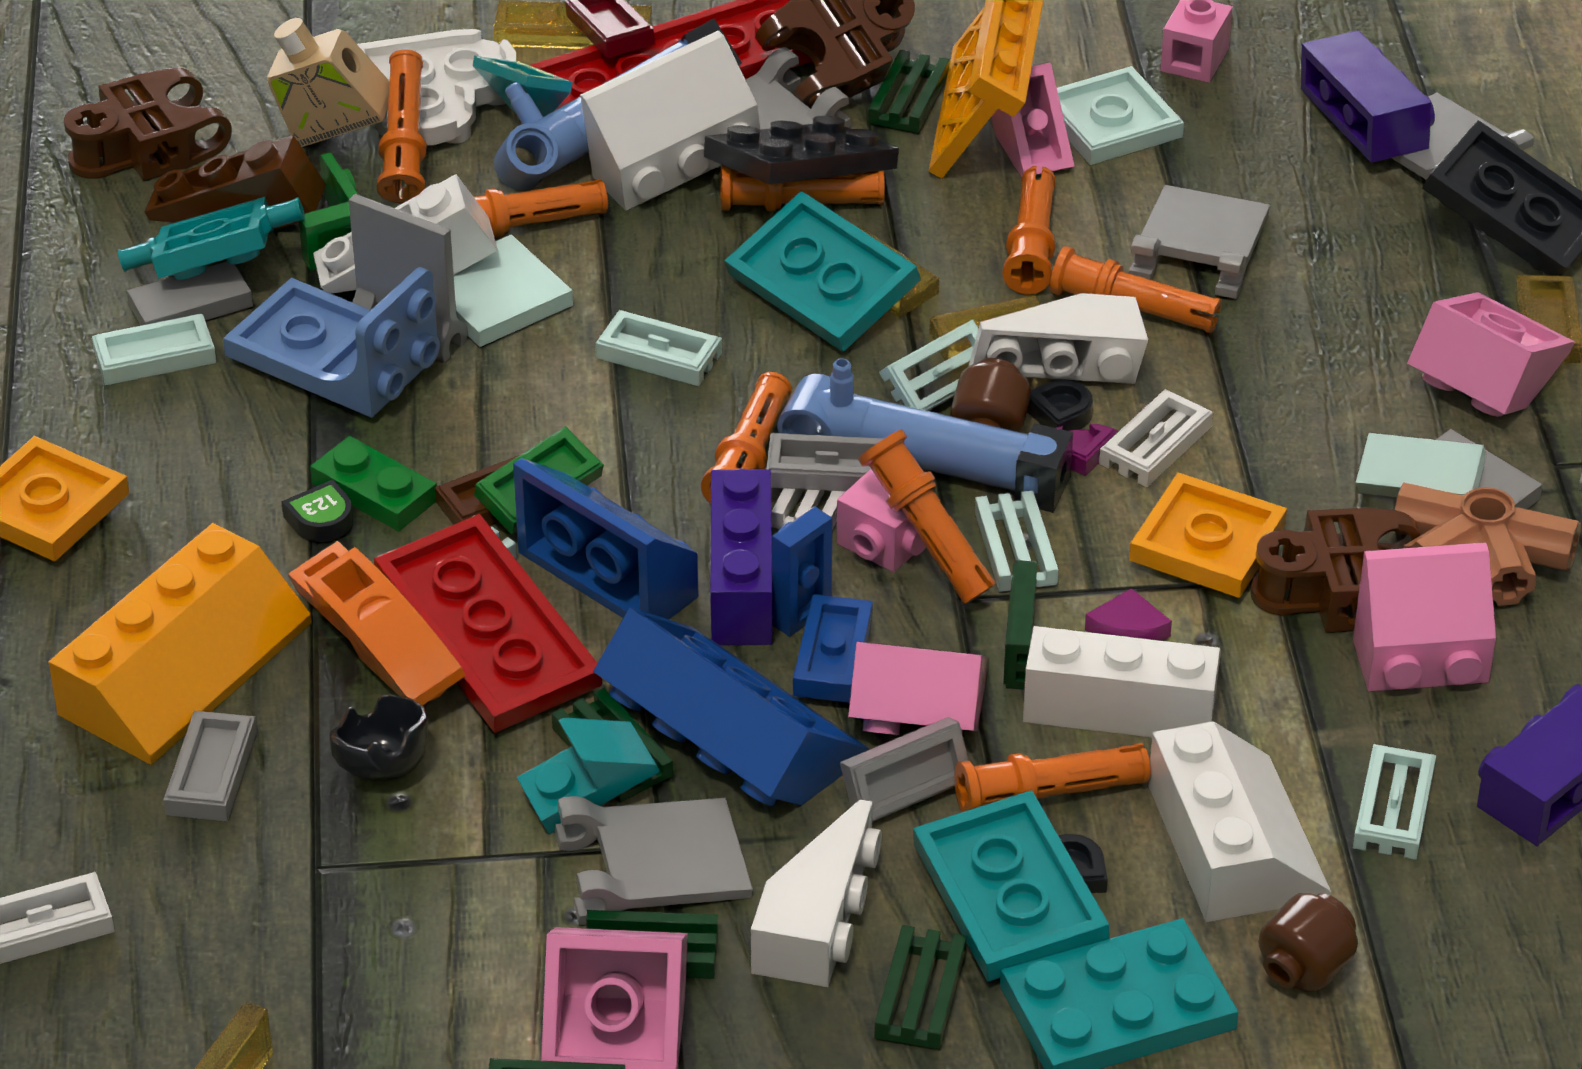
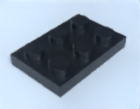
M816 116L813 118L812 124L805 125L793 121L780 120L771 122L770 129L759 130L758 128L744 125L730 126L727 128L726 134L705 136L703 157L764 183L778 184L897 169L899 147L878 140V133L875 131L845 127V120L841 118Z
M1479 120L1474 123L1430 173L1422 186L1423 190L1438 199L1444 206L1464 217L1484 231L1490 238L1497 240L1530 263L1533 268L1541 271L1557 283L1582 253V191Z

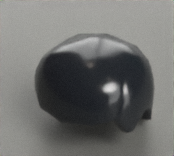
M391 694L380 696L373 711L366 715H358L355 708L349 707L339 726L330 732L332 756L340 767L361 779L386 781L405 776L418 766L425 754L428 726L426 707L412 698Z

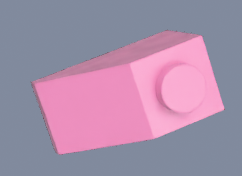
M1051 62L1032 66L1026 103L1016 116L1012 117L997 109L991 117L995 136L1021 178L1023 173L1032 166H1037L1036 175H1041L1042 166L1047 167L1052 172L1075 167Z

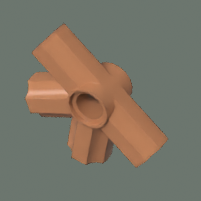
M1403 482L1397 496L1395 510L1410 515L1415 520L1420 533L1419 537L1405 544L1404 548L1472 543L1487 544L1490 558L1493 600L1496 601L1498 606L1518 604L1522 597L1535 590L1536 574L1532 564L1567 572L1571 570L1581 531V523L1577 520L1515 507V502L1509 494L1491 487L1475 488L1463 496ZM1394 531L1395 533L1402 534V535H1407V534H1408V533L1403 532V531Z

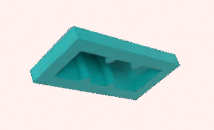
M474 55L472 66L512 110L511 101L506 95L505 90L515 82L520 83L524 91L529 93L543 117L555 111L571 93L572 81L518 61Z

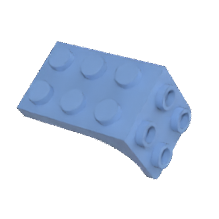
M422 267L416 268L371 310L290 278L223 338L225 356L372 418L390 400L396 399L403 388L423 369L430 367L439 355L440 341L437 337L436 295L434 293L433 274Z

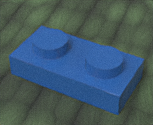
M815 506L793 522L784 524L777 533L772 535V626L789 637L805 627L813 594L832 596L833 518Z
M812 595L793 676V696L850 703L856 642H868L873 619V601Z

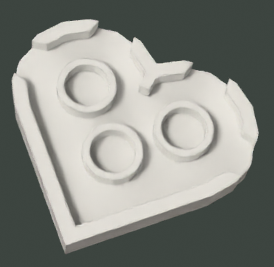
M463 29L357 44L389 81V57L392 53L406 49L416 51L422 56L419 134L422 135L427 145H436L443 142L459 144L467 141L471 137V125L476 119V106L483 104H506L472 66L474 55L516 61V51L509 41L505 39L498 44L495 41L481 39V30ZM388 110L382 122L373 124L381 135L387 132Z

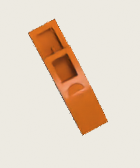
M336 541L288 573L297 592L350 640L359 659L399 696L412 698L421 705H424L428 701L440 697L447 688L466 676L461 665L421 615L389 579L356 547L348 551L341 543Z

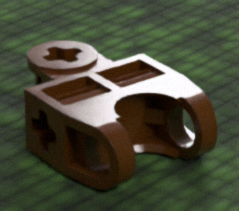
M790 0L762 24L755 35V39L764 51L787 47L789 50L801 51L811 58L815 65L816 73L801 82L793 92L795 97L811 109L816 99L829 88L836 87L848 98H851L883 82L893 61L888 52L900 45L905 34V27L909 25L914 16L915 4L914 0Z
M184 68L144 72L99 85L100 102L74 107L64 117L65 131L72 141V149L68 154L69 168L73 173L84 178H102L116 171L134 167L144 181L164 175L172 170L185 169L219 154L227 146L232 134L231 123L221 110L214 107L202 108L199 105L203 97L202 85L192 72ZM183 83L190 84L189 91L184 97L174 101L168 99L167 95L173 87ZM125 90H128V92L130 93V95H131V96L133 97V99H134L133 101H132L131 98L128 96V94L125 92ZM86 117V118H87V124L84 125V120H83V118ZM213 123H219L217 132L210 139L205 141L195 140L197 130ZM152 153H155L157 155V157L162 162L161 164H159V162ZM99 157H103V164L101 165Z
M1374 508L1307 510L1304 531H1272L1262 536L1258 541L1256 559L1260 565V570L1251 583V598L1259 608L1276 615L1319 611L1325 632L1354 631L1364 551L1403 549L1405 544L1420 536L1417 524L1410 515L1397 510ZM1334 522L1338 523L1340 529L1339 534H1337ZM1403 531L1408 533L1399 542L1378 543L1380 538L1389 532ZM1280 545H1283L1282 556L1278 555ZM1285 589L1289 590L1288 600H1284ZM1346 606H1349L1352 618H1348Z

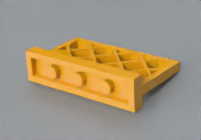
M985 0L984 8L953 46L928 172L942 179L997 109L1015 117L1024 106L1043 0Z

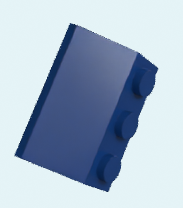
M524 458L519 459L513 464L519 554L624 618L630 607L669 620L698 598V553L692 550L686 543L672 538L646 522L640 515L629 512L603 496L597 489L586 486L567 473Z

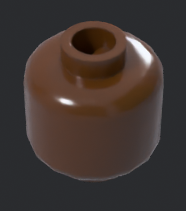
M998 358L983 359L961 372L950 416L1021 433L1031 396L1030 385L1014 364Z
M1298 893L1293 896L1262 927L1259 934L1258 943L1264 958L1263 967L1268 976L1275 983L1287 989L1294 987L1302 991L1317 992L1326 987L1354 958L1357 952L1358 939L1355 932L1356 923L1353 915L1342 902L1327 894Z

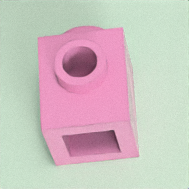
M1180 0L1163 28L1160 71L1210 83L1229 49L1233 6L1216 3L1212 0Z
M870 469L837 499V544L851 550L864 559L895 572L913 555L917 556L922 553L926 546L902 510L896 512L894 508L890 509L886 503L889 495Z

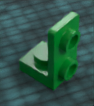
M331 152L320 155L321 176L326 183L323 194L330 207L305 213V220L299 221L302 258L310 271L317 270L314 252L323 248L331 240L352 232L349 199L354 194H357L355 181L348 168L341 169Z

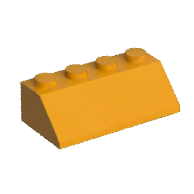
M212 523L48 661L57 715L152 765L186 735L194 711L212 712L312 623L311 613L260 546Z

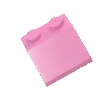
M1476 292L1433 302L1407 364L1423 371L1422 378L1430 385L1446 391L1457 389L1472 397L1471 404L1476 409L1492 416L1501 417L1503 414L1526 409L1571 352L1575 341Z
M1472 543L1364 551L1353 643L1368 692L1489 683L1496 632L1490 558L1487 544Z
M856 642L848 717L863 718L862 731L900 735L901 723L928 726L947 717L960 723L962 734L963 730L977 731L989 658L975 654Z
M555 927L547 933L541 1061L623 1064L626 1066V1069H678L685 1004L688 933Z

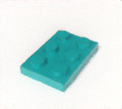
M803 191L799 192L724 260L730 276L842 352L921 281L916 265Z
M1032 790L913 828L914 847L961 934L967 936L966 943L987 982L1000 978L1001 969L1110 939L1107 919Z
M1184 918L1001 969L1000 988L1044 1069H1102L1237 1029L1239 1011Z

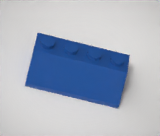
M629 607L593 671L613 685L609 692L612 698L638 712H641L644 707L656 716L652 725L657 730L682 743L689 739L700 747L696 754L698 759L724 774H729L731 770L745 779L741 789L769 806H774L777 799L798 805L805 804L843 775L840 766L841 761L870 750L867 746L694 627Z

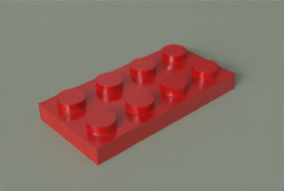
M480 514L374 558V565L415 608L461 665L466 676L456 683L494 733L602 686V678L593 672L598 664Z

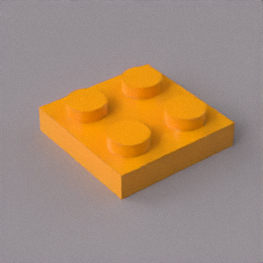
M33 436L0 466V537L52 561H56L129 494L127 476Z
M1178 472L1131 541L1129 561L1240 598L1260 567L1256 559L1258 541L1269 532L1284 529L1287 508Z

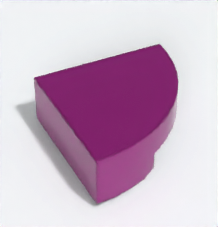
M1090 423L1089 430H1070V432H1073L1071 470L1084 476L1090 473L1099 464L1100 448L1116 435L1118 430Z
M1132 588L1086 613L1085 630L1089 633L1158 641L1171 636L1172 621Z

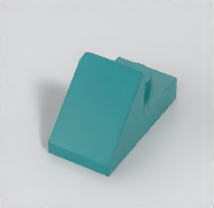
M562 718L558 721L572 746L516 777L549 835L555 832V824L561 823L557 808L559 799L578 796L601 806L660 772L631 722Z

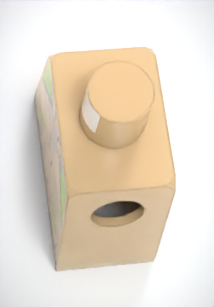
M301 18L290 19L276 29L274 37L282 49L278 51L267 76L268 85L291 136L294 135L301 147L384 120L388 110L390 81L346 31L336 29L313 37Z

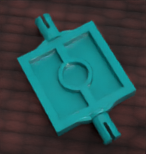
M262 197L161 227L159 234L156 237L149 238L148 242L118 249L119 261L124 272L153 263L158 279L173 274L176 280L199 275L207 269V264L227 259L228 264L243 263L260 254L259 249L266 247L268 233L274 231V228L305 220L303 206L299 197L272 206H268L266 197Z

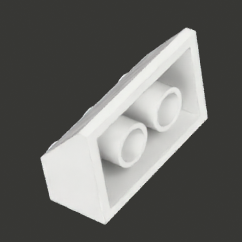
M719 30L580 95L592 176L594 179H602L606 191L625 211L721 166V164L703 157L705 136L726 134L727 128L735 125L751 126L760 130L758 105L724 35Z
M1034 626L1026 665L1023 722L1151 738L1152 733L1155 731L1212 722L1221 649L1218 647Z
M1214 721L1152 733L1151 775L1148 787L1205 922L1278 910L1298 893L1331 895L1328 883L1269 755Z

